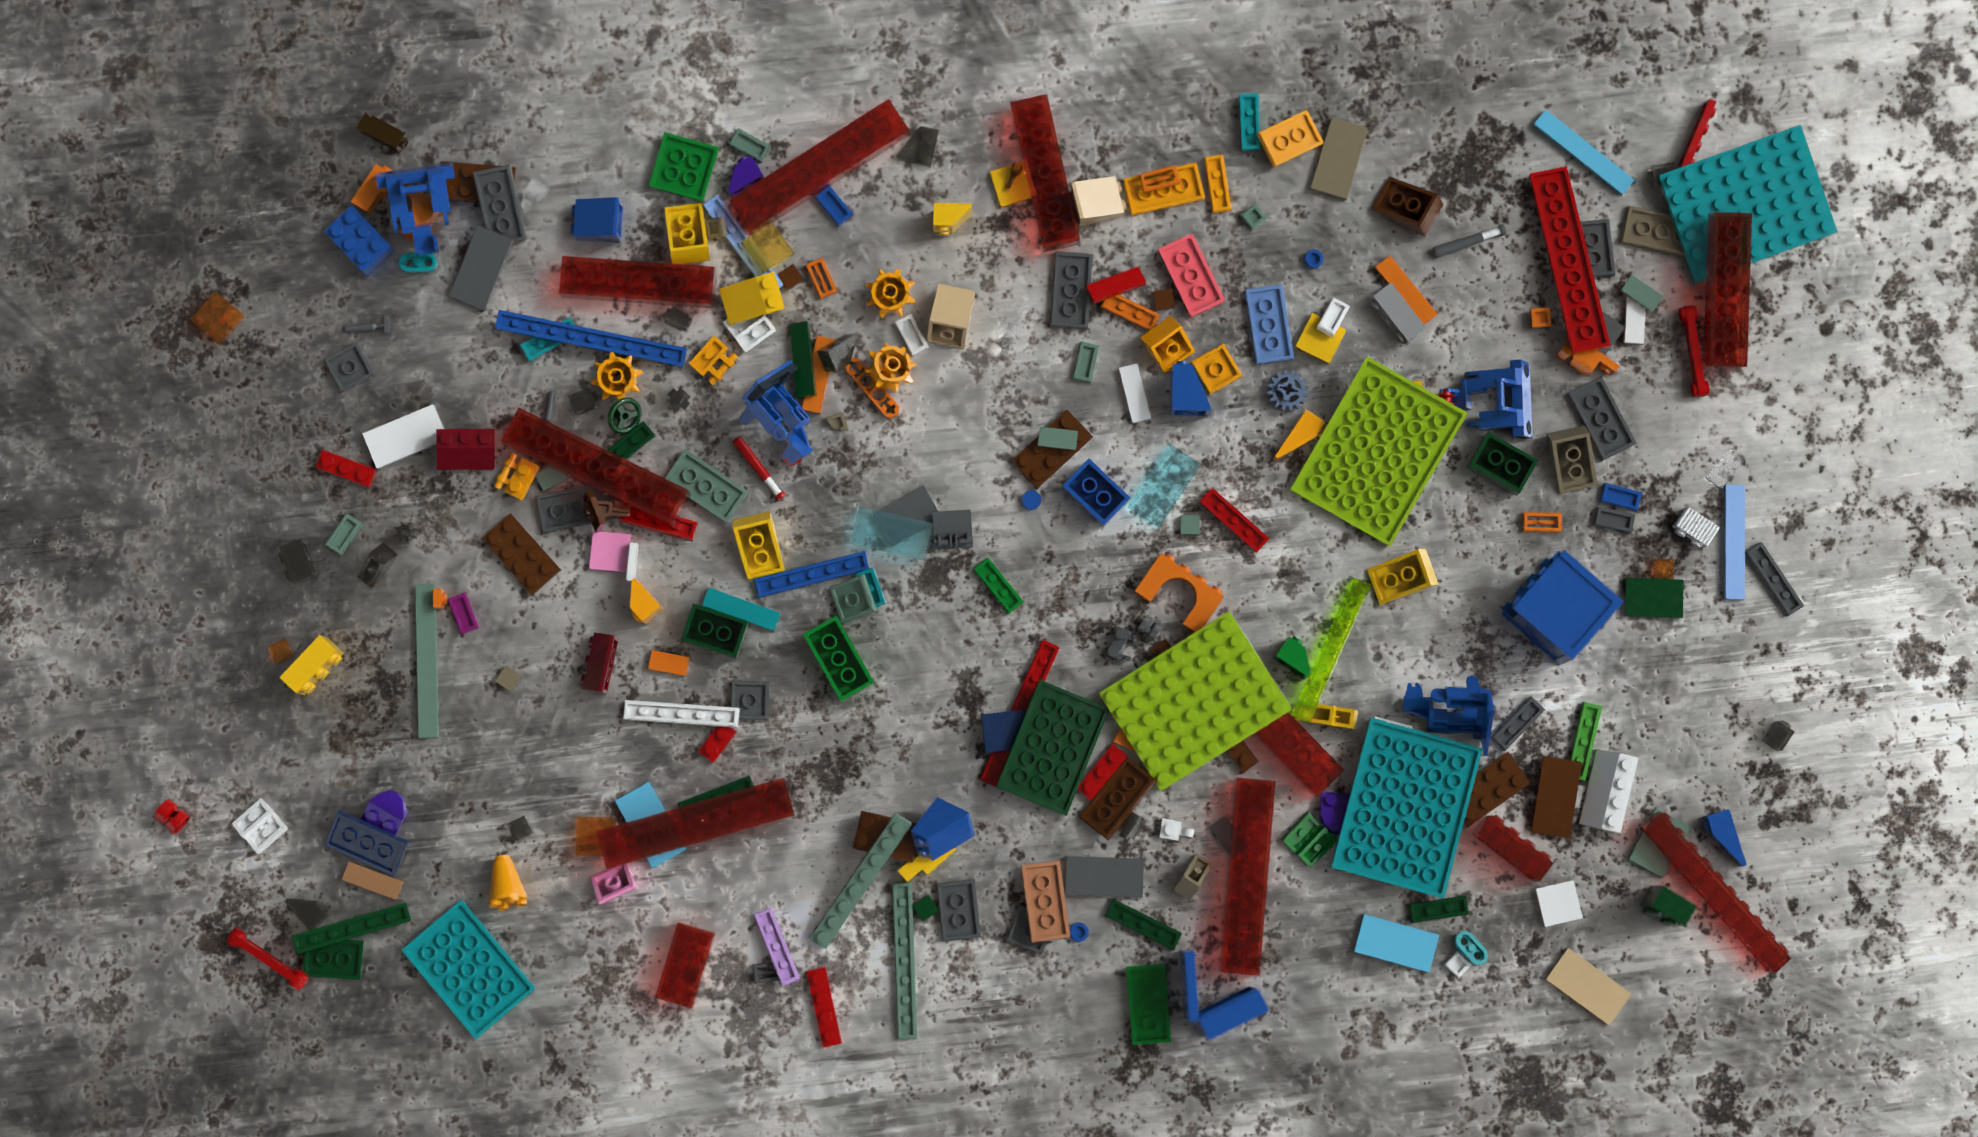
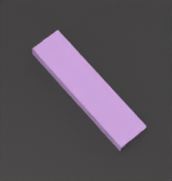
M770 907L754 914L782 987L801 980L772 908Z

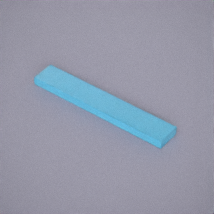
M1545 110L1533 124V126L1621 196L1635 181L1549 111Z

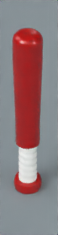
M741 436L736 437L733 440V445L761 480L773 491L775 499L777 501L783 499L786 493L781 491L771 479V475Z

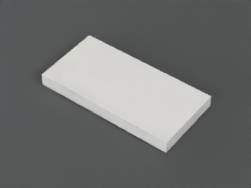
M432 404L363 433L376 468L380 469L435 446L436 429H444L435 405Z

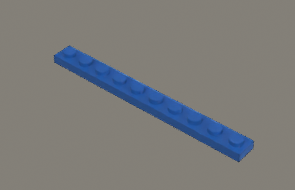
M503 310L498 311L495 330L607 353L613 352L614 354L627 357L631 355L633 356L632 358L681 368L684 367L687 348Z

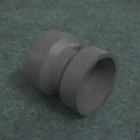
M1147 615L1137 628V631L1145 633L1147 638L1153 641L1163 625L1159 622H1154L1153 618Z

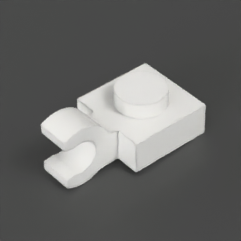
M1163 818L1159 838L1176 841L1179 840V835L1193 838L1194 830L1181 828V821Z

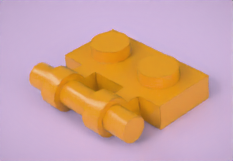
M713 336L689 362V365L703 377L710 372L712 376L708 382L714 385L723 378L722 375L729 367L732 368L735 365L734 362L738 356L732 353L727 357L725 353L729 348L717 337ZM721 359L724 363L716 370L713 366Z
M511 453L509 458L505 459L503 463L505 465L501 473L497 475L494 487L501 490L503 484H506L507 487L504 492L523 501L540 467L524 458H521L519 464H516L515 461L518 456ZM511 469H515L511 479H508L507 476Z

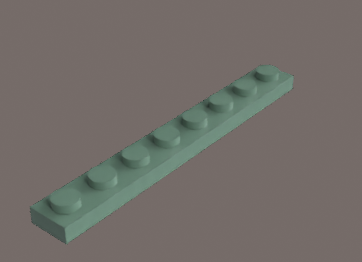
M896 812L894 813L811 934L810 940L824 949L828 947L910 828V821Z

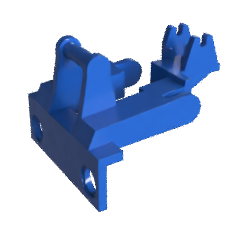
M453 163L376 173L378 189L387 187L394 233H398L399 227L396 217H400L402 234L413 233L416 256L439 253L437 236L432 234L430 223L415 225L413 210H408L406 194L430 191L433 213L443 212L445 226H449L447 212L451 210L446 179L455 178ZM428 181L427 184L404 186V184Z
M1471 675L1466 678V688L1446 686L1445 689L1436 688L1431 691L1430 697H1423L1422 688L1418 682L1415 683V687L1408 683L1403 700V712L1427 719V730L1432 733H1473V739H1481L1483 756H1488L1494 705L1491 690L1480 688L1476 676ZM1433 701L1446 703L1447 708H1464V713L1448 712L1447 709L1433 708Z

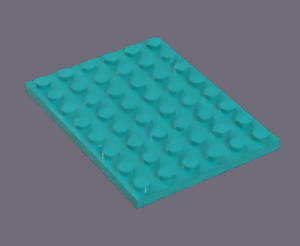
M1801 124L1657 176L1694 283L1838 232Z
M1371 717L1366 730L1331 868L1444 899L1483 748Z

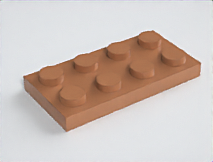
M1060 861L1021 865L1031 943L1070 938Z

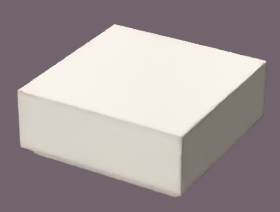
M1456 951L1444 964L1457 978H1460L1472 965L1459 951Z

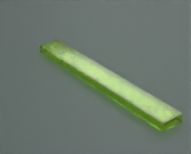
M1352 578L1312 667L1311 675L1307 678L1291 714L1292 717L1310 724L1371 588L1370 583Z

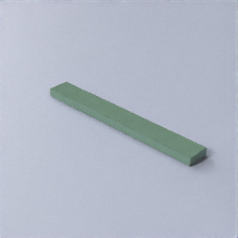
M415 584L418 738L439 737L436 609L433 608V589H436V584Z
M912 882L892 883L898 1039H917Z

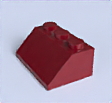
M436 429L437 470H495V429Z
M594 632V636L590 637L588 647L591 648L590 655H586L584 663L587 669L586 673L582 674L580 685H583V690L607 695L619 638L615 635Z

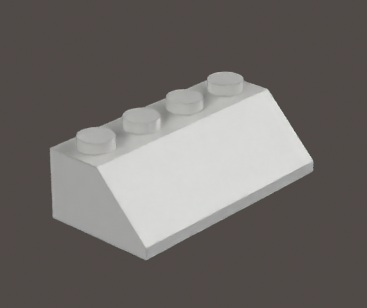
M1596 749L1579 824L1616 834L1621 833L1638 763L1637 757Z

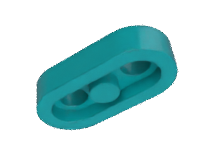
M404 253L399 258V266L407 273H430L437 268L438 260L433 254L416 256V253ZM430 260L432 262L431 265L426 266V261ZM408 261L413 262L411 266L406 265Z
M1462 931L1454 937L1455 947L1472 965L1479 966L1487 961V950L1470 932ZM1461 938L1465 940V945L1461 944ZM1474 953L1479 955V959L1474 958Z

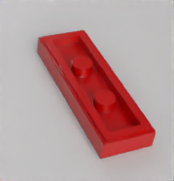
M1138 266L1088 284L1086 289L1093 304L1144 286L1146 285V280Z

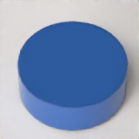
M1309 250L1305 254L1304 263L1309 269H1317L1323 263V255L1318 250Z
M1034 490L1024 493L1022 497L1023 506L1028 510L1037 509L1041 504L1040 494Z
M1077 922L1070 927V937L1074 941L1082 942L1089 935L1088 927L1084 923Z

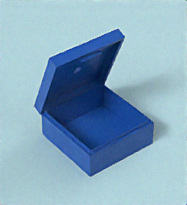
M1179 950L1184 1019L1189 1022H1196L1204 1038L1211 1040L1269 1011L1260 990L1251 986L1199 1011L1195 966L1196 954L1192 950Z

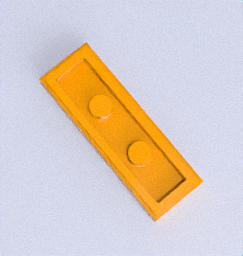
M1223 154L1204 157L1212 214L1231 211Z

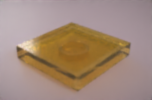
M773 222L741 243L763 274L795 253Z

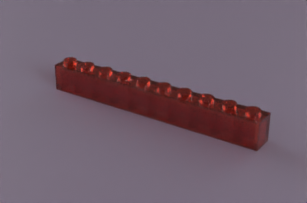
M1656 812L1640 827L1764 969L1769 974L1777 973L1792 959L1788 955V949L1784 945L1777 943L1773 932L1769 929L1766 930L1762 926L1763 921L1749 911L1750 907L1745 901L1739 900L1736 896L1737 892L1733 887L1727 886L1724 883V877L1710 867L1712 865L1706 857H1701L1697 852L1699 850L1697 846L1692 842H1688L1685 838V833L1671 823L1673 821L1672 818L1665 812Z

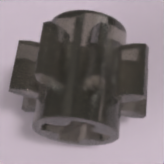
M673 388L667 394L670 397L667 402L677 411L680 408L685 411L690 405L688 401L690 396L682 388H679L677 391Z
M401 521V526L394 527L397 530V534L393 536L400 538V544H403L405 540L411 545L410 540L413 538L417 539L414 535L418 529L411 528L412 522L405 525ZM402 531H408L409 535L404 536V534H402Z

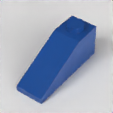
M1722 810L1703 816L1704 821H1702L1705 832H1708L1709 836L1739 867L1747 866L1730 810Z

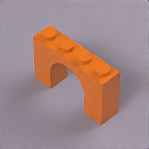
M375 164L351 200L352 204L368 215H371L380 200L388 194L387 187L378 189L376 173L392 170L385 165L380 167ZM423 192L407 194L412 202L411 210H413L415 225L427 223L432 225L440 212L433 213L431 195L428 197ZM400 228L398 232L414 243L413 233L402 234V229Z
M1160 553L1134 593L1150 603L1166 582L1175 579L1187 582L1193 588L1196 600L1193 609L1182 626L1195 633L1205 626L1225 597L1222 595L1223 591L1214 585L1213 587L1207 585V580L1200 575L1194 576L1191 574V569L1184 564L1180 566L1174 562L1175 558L1171 555Z

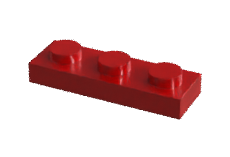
M325 450L321 451L316 464L317 469L369 488L377 472L374 468Z
M1112 744L1079 784L1077 790L1089 800H1092L1128 755Z

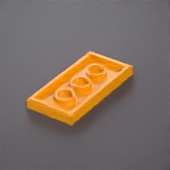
M1197 162L1176 167L1180 179L1179 185L1143 194L1139 175L1124 178L1123 184L1131 216L1205 200ZM1170 171L1144 178V180L1147 181L1174 173ZM1175 178L1146 185V187H1151L1154 185L1174 181Z

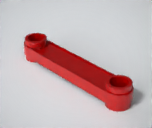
M1691 305L1679 308V319L1681 323H1684L1693 379V382H1691V394L1697 398L1705 397L1710 394L1708 381L1704 379L1695 323L1698 319L1697 308Z
M234 927L230 931L226 939L228 944L237 949L241 947L287 978V983L292 987L301 990L306 985L309 976L299 969L293 970L247 939V934L242 930Z

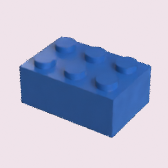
M352 205L324 230L366 276L395 251Z
M1089 458L1062 486V489L1103 528L1131 498Z

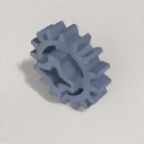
M1284 370L1283 375L1277 372V379L1272 377L1270 380L1273 384H1268L1267 386L1271 389V391L1267 392V395H1272L1269 401L1276 402L1275 408L1279 405L1282 406L1281 411L1288 407L1289 412H1291L1293 406L1299 409V403H1305L1303 397L1306 398L1309 395L1304 392L1309 389V386H1304L1306 379L1301 380L1300 373L1295 376L1294 370L1290 374H1288L1287 370ZM1287 379L1285 383L1277 384L1280 380ZM1294 381L1298 383L1300 388L1295 386ZM1286 387H1290V391H1292L1289 395L1283 390ZM1276 393L1280 394L1282 400L1277 397ZM1298 397L1296 401L1289 403L1291 398Z

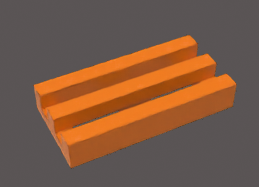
M1176 165L1139 174L1143 194L1180 184ZM1170 171L1174 173L1147 181L1144 180V178ZM1175 178L1174 181L1154 185L1151 187H1146V185Z
M823 257L805 265L820 300L838 293ZM821 263L832 287L830 291L817 265ZM812 266H814L825 290L823 294L811 270Z
M1522 513V532H1562V513ZM1527 517H1557V521L1527 520ZM1527 525H1557V528L1527 527Z

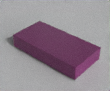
M466 592L448 599L461 635L480 628Z

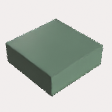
M1256 203L1240 215L1252 231L1267 220V217Z
M1181 515L1180 535H1200V515Z

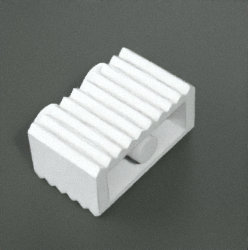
M1689 506L1683 509L1672 525L1676 529L1674 532L1683 538L1685 536L1692 540L1691 544L1697 548L1707 547L1720 528Z

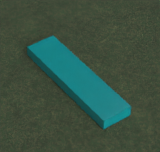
M709 587L702 604L704 607L749 621V623L775 631L781 615L780 612Z

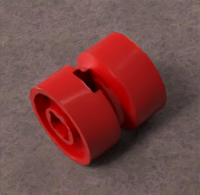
M171 799L164 801L152 816L159 824H165V829L172 835L177 834L190 819V815L183 809L178 810V805Z

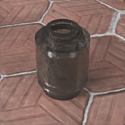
M674 306L671 309L667 308L663 316L665 324L679 331L687 332L693 321L689 314Z
M1131 812L1118 828V831H1120L1119 836L1127 841L1130 838L1134 840L1143 826L1144 818Z

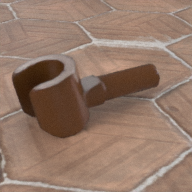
M1016 162L1011 166L1010 179L1005 187L1010 190L1016 176H1019L1022 172V165L1018 171L1013 169Z

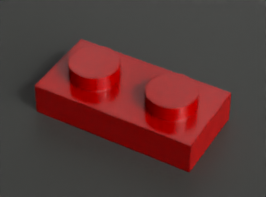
M717 726L698 752L715 763L737 732L731 727Z

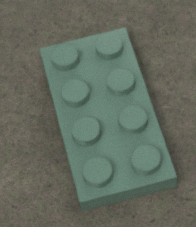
M686 449L664 479L666 483L725 523L729 522L749 493Z

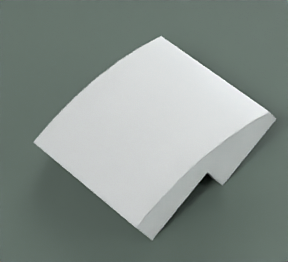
M766 315L731 326L728 319L723 322L745 353L776 331Z
M262 798L232 823L241 837L246 839L253 850L259 855L288 830L284 822Z

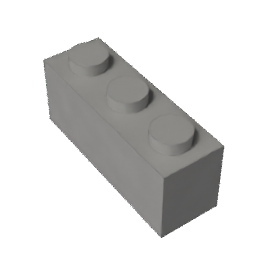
M1392 283L1388 284L1371 298L1372 307L1377 312L1380 311L1382 313L1384 322L1388 327L1392 326L1395 330L1394 334L1400 342L1403 341L1407 344L1425 330V325Z

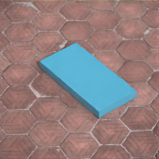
M650 782L615 801L652 868L687 849Z
M1363 914L1354 952L1430 973L1439 935Z

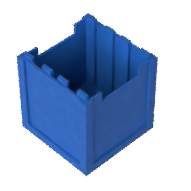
M1558 550L1550 559L1546 557L1540 564L1542 566L1540 571L1536 575L1532 573L1528 577L1526 587L1523 588L1521 586L1515 592L1517 597L1511 604L1507 602L1501 608L1503 610L1501 615L1558 665L1574 660L1624 602L1566 550L1562 552Z

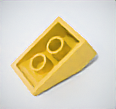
M702 203L664 207L672 266L710 261Z
M774 272L719 289L730 326L785 310Z
M770 511L733 520V531L748 580L785 571Z
M1426 549L1414 550L1367 569L1380 605L1439 585Z

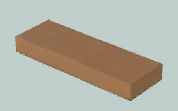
M350 861L342 877V880L395 900H397L404 881Z

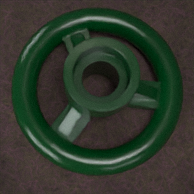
M629 397L617 400L611 406L608 413L610 428L619 434L632 431L641 420L642 410L640 404L635 399ZM630 403L636 410L629 411L622 404ZM613 417L617 419V426L614 424ZM631 417H635L631 425H629L626 428H623L625 421H628Z

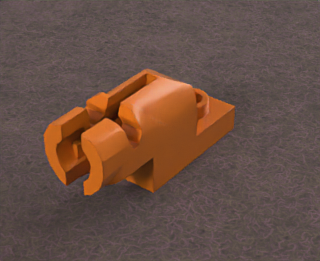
M1569 341L1564 343L1556 355L1562 361L1569 357L1570 362L1568 366L1586 376H1589L1597 365L1600 366L1599 369L1605 374L1610 373L1611 375L1620 367V365L1598 350L1572 355Z

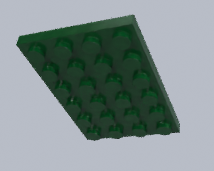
M1038 679L995 787L1067 816L1109 709Z

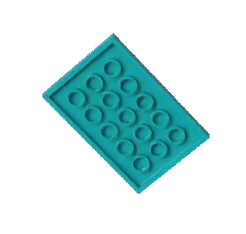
M463 899L402 949V952L475 1040L537 989Z

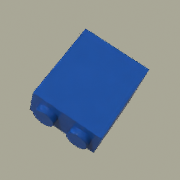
M619 197L576 199L575 205H572V216H575L574 223H571L570 229L571 235H573L575 240L621 243L623 204Z
M1177 361L1171 368L1170 415L1208 416L1211 406L1193 365L1188 364L1187 361Z
M938 797L911 830L917 854L922 858H928L932 861L975 835L969 812Z

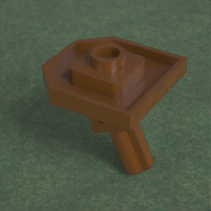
M591 490L585 491L583 495L584 514L587 519L590 518L595 533L603 529L606 524L605 520L611 516L629 517L630 515L629 506L613 505L610 501H599Z

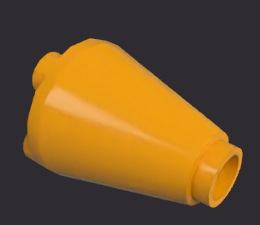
M496 856L492 866L488 895L489 907H497L498 911L509 910V906L522 907L527 905L526 892L510 856Z

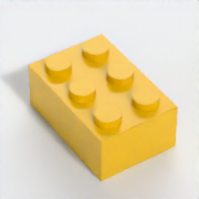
M319 635L279 678L295 693L304 696L306 694L309 695L316 688L315 684L328 676V670L333 665L336 666L343 659L341 656L344 652L329 638Z

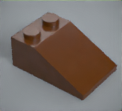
M1389 176L1373 204L1372 210L1409 231L1426 237L1444 204L1438 194Z
M861 811L853 849L868 852L892 817ZM911 822L910 828L890 855L891 858L914 863L916 848L911 830L917 823Z

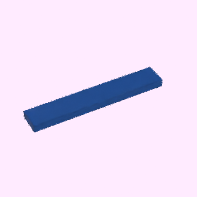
M862 551L756 578L754 583L758 598L856 574L870 568L866 552Z

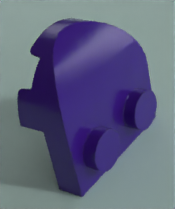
M388 790L378 793L369 801L361 820L397 835L403 821L408 816L409 810L401 794Z
M1321 791L1320 823L1330 833L1339 835L1350 794Z

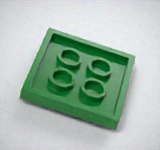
M664 132L649 187L704 203L720 148Z

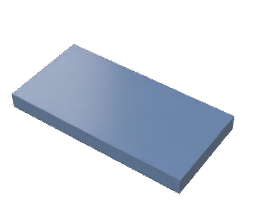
M1282 284L1244 290L1256 365L1294 360Z

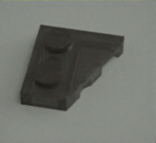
M920 126L896 155L895 160L931 168L939 130Z

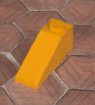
M1306 409L1273 459L1277 461L1313 441L1316 436L1320 438L1325 430L1323 427L1325 421Z

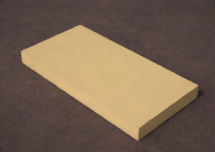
M1569 948L1564 951L1545 978V980L1609 1026L1632 995Z

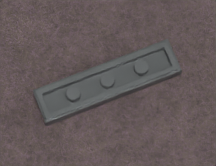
M1762 542L1745 552L1787 617L1804 607V604Z

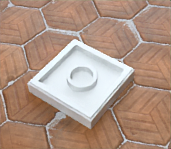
M1574 880L1535 889L1544 927L1583 918Z

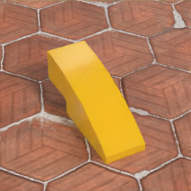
M1297 701L1294 720L1355 730L1358 711L1331 705Z
M956 848L933 861L918 856L914 858V863L908 862L897 871L907 882L921 870L928 875L949 857Z

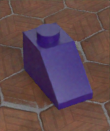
M747 156L742 157L734 167L728 190L732 198L764 179L752 156L748 158Z

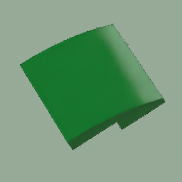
M1306 812L1280 839L1310 868L1337 841L1309 812Z

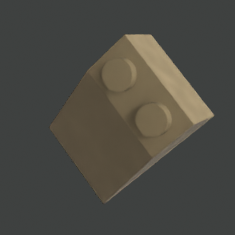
M1583 425L1547 433L1549 451L1559 493L1598 486L1590 433Z

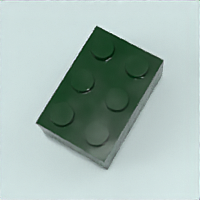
M1487 432L1466 468L1517 496L1521 493L1539 460L1494 434Z
M693 603L681 640L738 659L750 623L749 621Z
M1650 886L1639 905L1644 908L1643 912L1647 915L1659 917L1662 924L1677 928L1679 926L1686 927L1697 908L1696 905L1665 886Z

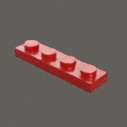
M1710 98L1704 102L1677 169L1695 162L1693 157L1695 152H1698L1702 146L1700 140L1702 135L1705 136L1709 129L1708 121L1710 118H1713L1717 108H1715L1717 101Z
M1213 487L1199 502L1255 553L1270 539Z
M624 502L623 506L630 507L629 517H619V522L693 542L698 522Z
M826 967L806 971L822 1046L824 1048L842 1044Z

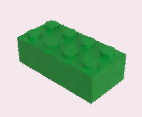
M837 615L803 634L841 702L850 699L875 684Z

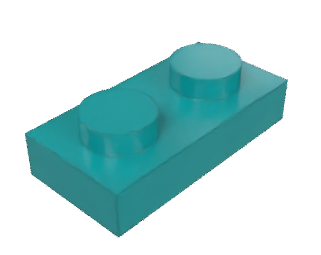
M875 568L855 574L856 577L865 574L876 608L887 604Z

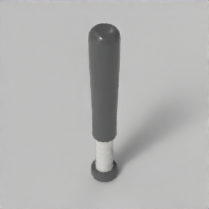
M1501 224L1498 228L1435 246L1432 252L1434 257L1439 258L1484 242L1485 239L1497 235L1504 236L1506 235V229Z

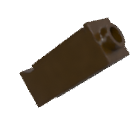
M367 112L364 113L357 126L360 133L399 153L409 143V136L405 131L403 132L374 116L370 117Z

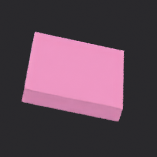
M593 531L589 569L626 573L629 543L631 542L632 535L601 531L595 533Z

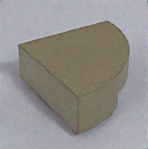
M843 412L825 418L827 424L832 429L841 432L849 431Z

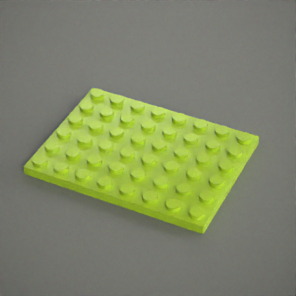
M1367 356L1290 490L1391 546L1468 413Z
M1230 611L1099 693L1150 775L1157 780L1156 785L1160 791L1292 710Z

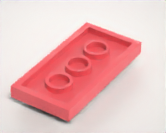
M1193 233L1158 249L1190 318L1225 302Z

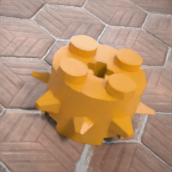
M899 268L894 273H884L880 269L878 270L879 277L875 279V282L866 283L865 285L871 290L872 297L866 304L875 305L880 310L881 318L886 314L894 313L902 317V310L906 305L914 304L916 301L910 296L909 289L915 283L914 281L906 282L901 276V269ZM888 290H891V292H896L893 293L894 296L890 297L889 295L887 296Z
M884 343L883 348L879 352L870 351L868 353L872 363L865 371L870 373L872 380L875 382V387L893 389L894 392H898V387L904 382L912 384L913 380L909 372L912 367L916 366V363L911 362L909 355L905 354V347L898 349L899 347L888 346L887 343Z
M610 352L609 360H605L602 364H594L598 369L597 378L591 381V384L601 387L603 390L601 399L605 400L609 396L621 399L630 395L632 391L637 393L640 391L636 386L637 377L642 375L643 371L633 368L631 365L633 356L630 355L623 359L616 357L613 352ZM620 374L621 379L615 381L613 377Z

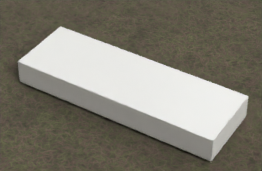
M1626 296L1624 344L1643 345L1646 309L1628 296Z
M1138 364L1120 367L1119 373L1132 424L1150 420L1151 416Z

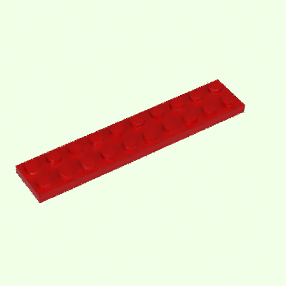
M1565 166L1530 173L1529 179L1571 353L1574 355L1609 348L1611 346L1568 168Z

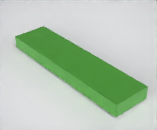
M1582 702L1569 760L1582 762L1580 781L1586 780L1603 707L1587 702Z

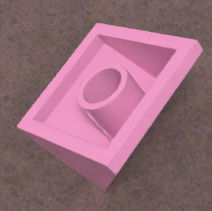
M626 861L591 876L599 904H605L638 888Z

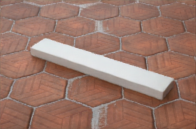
M625 700L623 720L738 728L740 708Z

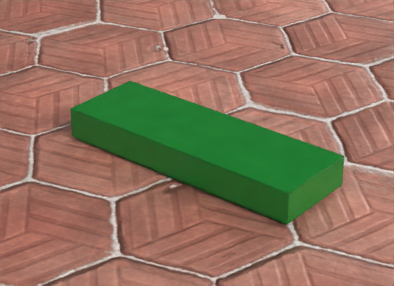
M988 557L973 569L1008 614L1024 603Z

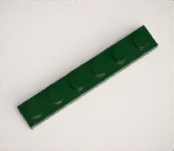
M405 902L291 935L296 954H300L410 922L411 919Z

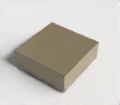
M724 217L705 219L707 238L727 236Z
M506 665L495 681L512 692L523 676Z

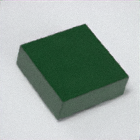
M929 895L913 905L922 921L939 912Z

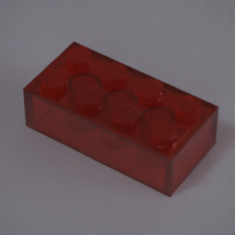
M1485 816L1472 835L1530 880L1540 882L1554 864L1550 860L1552 857L1544 851L1536 850V845L1530 840L1519 837L1520 833L1513 827H1506L1504 825L1505 821L1499 816Z
M677 922L655 998L691 1009L695 1007L717 933Z

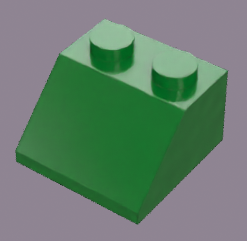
M1288 637L1273 659L1303 679H1307L1311 672L1306 648L1297 637Z

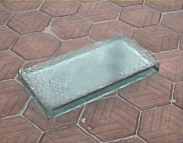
M1169 443L1127 507L1160 528L1201 464Z
M858 506L850 544L925 561L933 523Z

